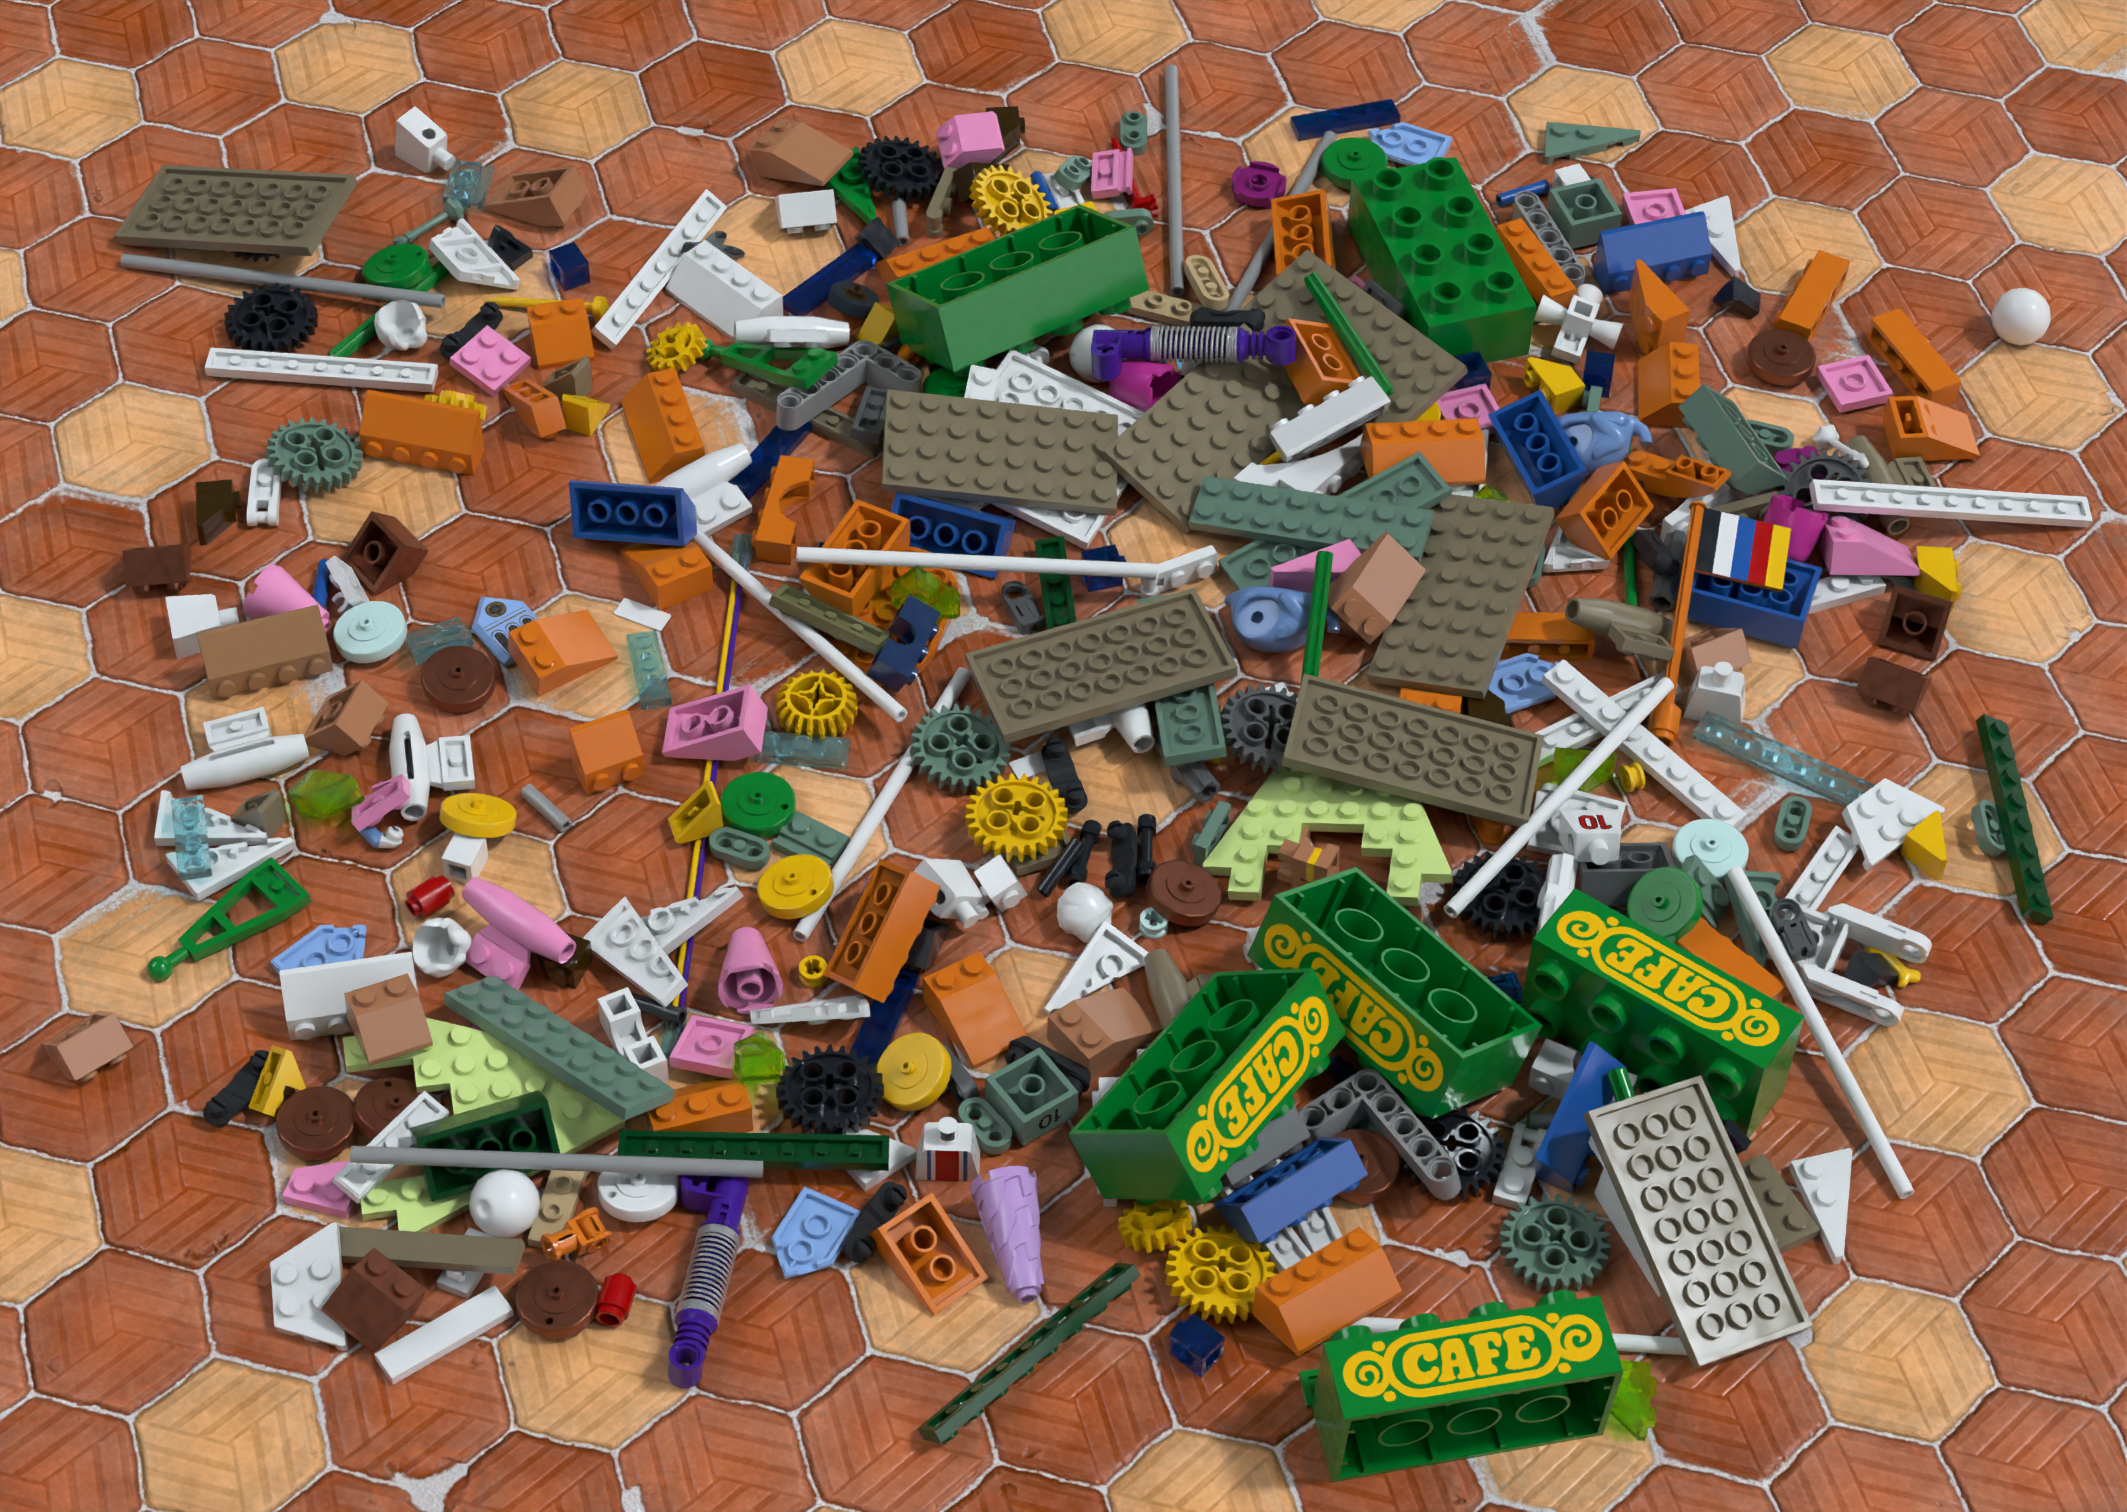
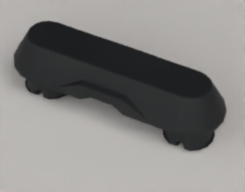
M486 302L480 307V312L471 318L465 327L455 333L447 334L442 339V344L439 348L440 353L450 362V357L488 325L493 330L497 329L503 319V314L498 309V305L494 302Z
M1201 307L1191 313L1190 327L1192 329L1195 326L1197 329L1200 326L1202 329L1204 326L1206 328L1210 326L1213 329L1215 326L1218 329L1220 326L1223 330V327L1226 326L1228 330L1230 326L1232 328L1240 327L1245 323L1252 331L1259 332L1264 327L1266 317L1265 313L1259 308L1256 310L1251 308L1250 310L1224 312Z
M1638 530L1634 533L1632 544L1640 553V559L1645 565L1659 576L1663 574L1674 576L1679 572L1680 562L1672 557L1671 551L1662 543L1653 530Z
M1052 737L1047 740V744L1041 750L1047 776L1052 789L1059 790L1058 798L1065 799V808L1068 809V813L1077 814L1086 807L1088 803L1087 795L1081 780L1077 776L1074 763L1064 741L1061 738Z
M1115 820L1109 823L1107 827V837L1112 839L1111 859L1113 870L1109 871L1105 876V887L1110 889V894L1114 898H1130L1136 889L1138 838L1131 823L1126 822L1122 824L1119 820Z
M1022 1036L1009 1042V1051L1005 1054V1060L1008 1065L1040 1047L1076 1088L1078 1095L1080 1092H1087L1089 1090L1091 1073L1086 1067L1028 1036Z
M256 1051L234 1076L230 1084L223 1088L216 1096H213L211 1101L206 1103L203 1115L208 1123L216 1127H223L240 1110L250 1104L268 1057V1051Z
M890 1181L885 1182L880 1186L873 1198L865 1204L855 1220L853 1230L843 1244V1253L855 1263H862L868 1257H871L872 1252L876 1249L874 1239L868 1236V1234L892 1219L900 1206L904 1204L908 1194L903 1185H897Z

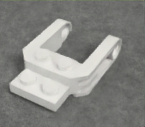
M1844 903L1829 907L1827 911L1822 913L1800 905L1817 942V950L1814 957L1796 961L1793 964L1810 996L1887 1027L1897 1026L1904 1012V1006L1901 1007L1896 1001L1878 994L1879 991L1832 972L1845 946L1846 938L1853 939L1912 963H1923L1926 961L1932 948L1931 941L1919 932ZM1787 909L1783 920H1791L1795 917V914ZM1778 935L1784 948L1786 949L1785 944L1781 938V935ZM1768 952L1767 958L1772 959Z

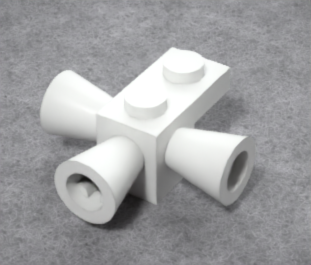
M1591 284L1578 286L1568 309L1543 295L1534 321L1562 325L1551 355L1578 364L1588 336L1614 350L1623 323L1595 319L1600 302L1603 299L1602 292L1596 286Z

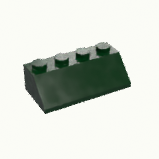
M540 1090L409 1128L414 1148L560 1153L548 1100ZM419 1165L432 1202L470 1191L484 1175L495 1169H503ZM515 1169L524 1174L537 1171L532 1169Z

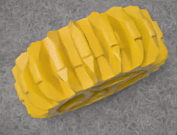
M824 668L820 673H814L810 669L808 674H803L799 671L797 678L788 677L787 684H781L779 693H777L775 698V713L781 728H785L788 735L795 734L798 741L804 737L807 738L809 744L813 739H819L823 744L825 738L829 737L835 741L837 734L845 735L847 728H852L854 719H856L858 714V697L854 692L853 685L848 684L845 677L838 678L835 671L831 674H826Z

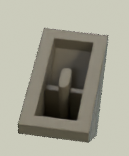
M584 356L555 370L543 383L542 387L555 394L560 400H562L563 394L587 396L593 389L590 359Z
M274 789L246 799L230 816L231 822L244 827L250 824L259 828L260 831L266 832L268 839L272 838L286 822L281 793Z

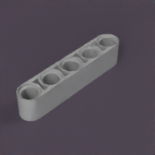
M1530 191L1517 193L1514 198L1512 221L1522 218L1576 289L1578 286L1583 285L1586 271L1539 197Z

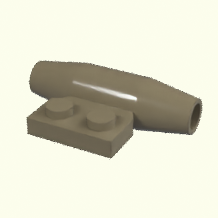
M1855 436L1846 443V446L1850 449L1865 454L1869 466L1865 468L1867 476L1864 479H1871L1872 483L1937 487L1921 456L1895 458L1887 464L1865 436ZM1874 514L1888 533L1892 535L1904 532L1910 525L1908 516Z
M1572 598L1567 603L1565 616L1568 621L1598 635L1610 637L1616 644V649L1627 655L1638 653L1652 661H1657L1658 658L1667 661L1671 660L1675 652L1670 646L1673 627L1672 620L1646 608L1609 599Z
M1156 949L1144 957L1149 994L1162 1029L1172 1021L1213 974L1197 975L1196 978L1187 983L1168 951Z

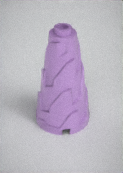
M1007 1166L988 1171L989 1180L982 1182V1177L979 1175L970 1184L971 1197L977 1206L986 1237L991 1244L995 1259L1002 1272L1007 1292L1011 1293L1013 1298L1018 1299L1019 1303L1033 1302L1042 1292L1041 1285H1044L1040 1258L1041 1237L1039 1230L1040 1211L1037 1195V1176L1034 1170L1030 1174L1029 1168L1024 1166Z

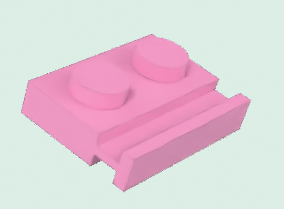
M1131 147L1123 152L1116 149L1093 153L1091 194L1093 199L1120 196V193L1127 192L1128 195L1132 194L1134 155Z

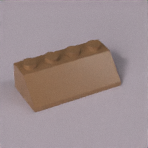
M318 604L196 633L213 700L333 671L330 649Z

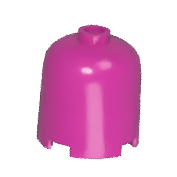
M1127 358L1122 362L1120 375L1115 379L1109 380V393L1111 397L1145 413L1181 380V374L1174 371L1173 366L1169 364L1147 362L1142 358Z
M1772 494L1763 522L1791 528L1787 558L1804 563L1811 556L1829 514L1825 511L1815 510L1813 512L1804 508L1805 501L1779 494V496Z

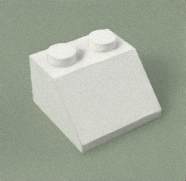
M833 189L783 194L775 197L780 229H787V234L804 232L803 227L814 226L815 231L830 230L831 224L837 223Z

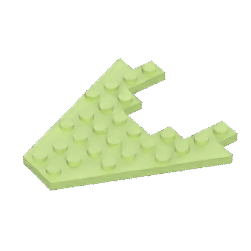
M1281 766L1279 774H1276L1274 771L1270 774L1203 863V869L1211 875L1230 876L1228 886L1229 900L1260 901L1268 853L1278 854L1285 839L1300 844L1302 828L1309 827V831L1363 833L1362 856L1391 857L1387 893L1401 905L1419 906L1422 882L1452 883V871L1421 802L1296 769H1291V772H1287L1283 766Z
M426 1018L433 1046L369 1066L356 1037H343L347 1073L414 1065L417 1093L450 1089L454 1115L540 1090L548 1100L560 1153L575 1154L625 1127L624 1120L485 1031ZM543 1170L533 1171L525 1175L530 1178ZM423 1176L381 1181L361 1200L363 1220L397 1216L399 1231L428 1232L470 1209L469 1202L472 1190L432 1202Z

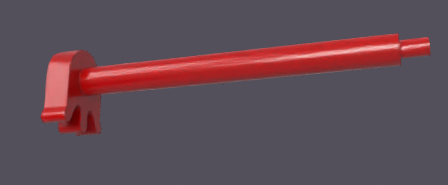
M1112 137V149H1119L1120 152H1123L1120 142L1116 137ZM1133 177L1132 194H1130L1133 202L1130 205V209L1144 208L1151 212L1152 218H1157L1158 213L1156 210L1159 207L1155 195L1151 194L1150 196L1141 197Z

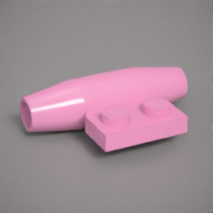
M479 877L472 878L465 885L462 892L463 899L489 923V925L476 933L469 950L466 952L465 962L485 976L499 977L505 983L519 990L531 967V951L560 964L567 962L574 954L576 949L575 941L549 916L513 892Z

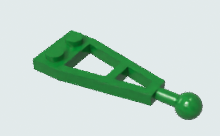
M706 338L707 340L705 341L707 348L701 350L704 355L697 357L700 360L718 357L721 358L724 365L781 385L806 390L838 363L837 352L827 351L823 348L774 347V345L732 343L727 348L716 346L709 338ZM772 360L797 361L787 371L767 365Z
M271 857L244 875L178 939L180 948L166 957H153L147 964V974L154 981H165L172 975L173 967L189 956L197 962L286 920L311 903L310 894ZM252 888L274 908L238 926H235L225 916ZM214 924L223 932L198 945L195 944Z

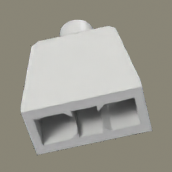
M414 106L396 120V157L424 173H430L438 166L444 170H449L453 166L455 156L447 151V134L422 111Z
M213 594L165 597L177 659L200 653L196 633L239 623L237 608L218 610L216 597Z
M1718 662L1715 667L1702 666L1688 691L1683 718L1741 729L1745 708V676L1740 672H1734L1732 665L1728 662Z
M924 859L913 871L941 886L937 893L936 902L930 908L937 917L958 919L964 928L973 926L979 920V915L974 910V907L981 901L982 894L961 860Z

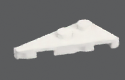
M1724 196L1685 210L1686 214L1700 211L1705 213L1712 255L1732 277L1735 275L1739 277L1741 264L1729 197Z
M1851 1148L1791 1161L1789 1167L1812 1219L1820 1228L1819 1234L1833 1264H1839L1844 1257L1852 1163Z

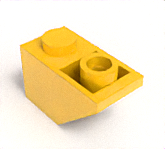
M1534 357L1526 359L1525 371L1523 372L1524 383L1533 392L1542 391L1555 415L1582 405L1585 384L1570 366Z
M1917 546L1914 560L1920 572L1919 576H1913L1914 588L1921 593L1953 601L1951 609L1953 611L1955 601L1960 600L1962 592L1961 582L1956 580L1959 563L1958 560H1954L1953 549L1951 547Z

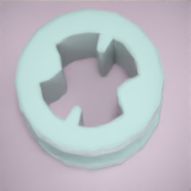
M1152 907L1147 908L1140 915L1139 930L1146 938H1162L1168 931V920L1159 915ZM1152 920L1158 921L1157 926H1151L1149 924H1151Z

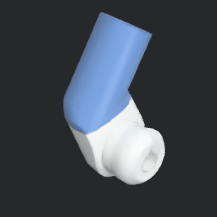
M367 826L359 832L374 848L394 849L402 843L403 831L397 826L393 828L391 826L388 827L386 832H380L375 826Z

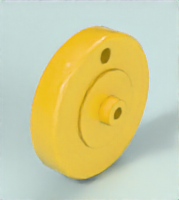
M462 793L452 795L442 801L439 819L445 827L456 833L470 837L494 838L504 836L514 830L517 812L510 803L503 799L486 794Z
M807 854L792 855L775 862L765 870L759 879L757 893L762 907L770 915L781 919H797L816 912L827 903L834 890V878L828 864L821 858Z
M921 1032L905 1034L894 1040L884 1050L877 1063V1073H882V1084H884L883 1099L902 1111L920 1110L938 1099L945 1090L951 1076V1058L945 1046L933 1036Z

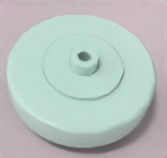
M370 601L352 607L338 619L333 629V639L339 653L345 659L355 663H372L387 658L401 647L407 636V624L402 612L395 605L384 601Z
M1698 819L1685 824L1678 830L1673 840L1671 855L1676 868L1681 869L1686 857L1697 855L1719 883L1724 885L1723 877L1731 868L1741 866L1743 871L1745 870L1749 848L1744 836L1730 824L1715 819Z

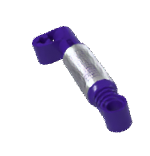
M1284 325L1271 327L1266 335H1264V331H1259V335H1257L1256 331H1252V334H1250L1249 331H1245L1242 327L1232 328L1231 326L1228 330L1226 326L1223 327V330L1220 326L1218 329L1215 326L1213 329L1210 326L1208 328L1204 326L1202 329L1200 326L1197 329L1193 326L1192 330L1190 326L1187 329L1185 326L1182 329L1180 326L1177 328L1175 326L1172 328L1169 326L1166 328L1164 326H1148L1145 330H1094L1091 343L1092 374L1095 378L1105 381L1115 379L1120 375L1123 358H1144L1147 362L1160 363L1162 359H1164L1165 363L1167 359H1169L1170 363L1172 359H1174L1175 363L1177 359H1179L1180 363L1183 359L1185 363L1188 362V359L1190 363L1193 362V359H1195V363L1198 362V359H1200V363L1203 362V359H1205L1206 363L1208 359H1210L1211 363H1213V359L1218 363L1220 359V362L1223 363L1225 355L1226 363L1237 364L1242 363L1245 359H1249V356H1252L1253 360H1256V356H1259V360H1263L1264 356H1266V360L1279 366L1291 364L1296 359L1295 330Z
M681 1175L679 1196L681 1204L689 1210L707 1213L705 1222L701 1223L696 1235L684 1280L685 1283L675 1314L677 1331L673 1346L669 1351L667 1376L669 1381L679 1388L694 1387L702 1378V1369L710 1336L716 1332L720 1322L737 1250L740 1245L741 1235L738 1228L750 1186V1181L747 1177ZM708 1189H714V1192H708ZM681 1363H689L691 1365L683 1366Z

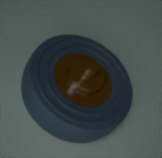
M839 281L832 285L828 295V302L834 309L845 315L855 318H867L875 302L879 303V297L863 285Z

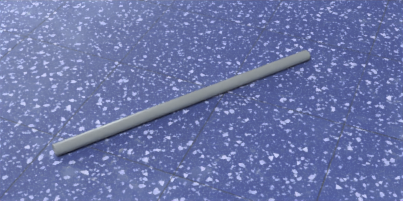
M1168 65L1165 68L1170 293L1175 297H1180L1184 294L1179 81L1178 67L1176 65Z
M1325 132L1290 195L1306 193L1322 166L1324 150L1337 140V135L1334 132ZM1273 224L1228 301L1227 307L1224 308V312L1240 310L1274 250Z
M125 253L121 257V266L124 268L256 285L267 284L272 287L279 283L280 288H284L289 284L291 289L300 288L303 291L388 302L406 300L419 306L444 308L446 302L444 294Z
M351 1146L350 1163L763 1177V1161L374 1146Z

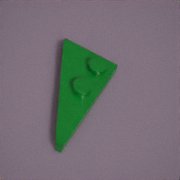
M855 147L851 149L854 155L824 186L829 190L833 189L835 196L864 222L869 224L876 218V210L871 200L870 188L866 186L867 180H861V173L857 171L860 152Z

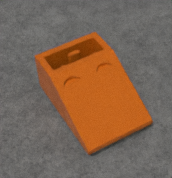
M1919 396L1888 397L1882 422L1893 460L1895 458L1921 456L1923 461L1980 458L1967 414Z

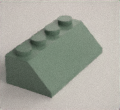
M1703 384L1679 406V409L1685 416L1682 419L1685 425L1697 433L1696 441L1712 455L1709 458L1711 463L1715 466L1731 470V476L1725 483L1733 491L1739 489L1750 495L1784 485L1789 481L1732 400Z

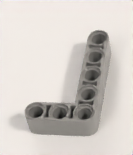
M865 340L858 341L837 355L838 363L807 390L790 387L777 397L776 425L783 430H796L864 382L885 390L891 389L920 393L922 373L914 365L877 344Z
M1369 1068L1358 1071L1299 1111L1303 1122L1311 1134L1309 1138L1304 1140L1308 1145L1322 1136L1333 1137L1342 1131L1349 1130L1369 1117L1435 1197L1448 1200L1454 1198L1461 1189L1458 1171L1452 1158L1380 1073L1374 1069Z

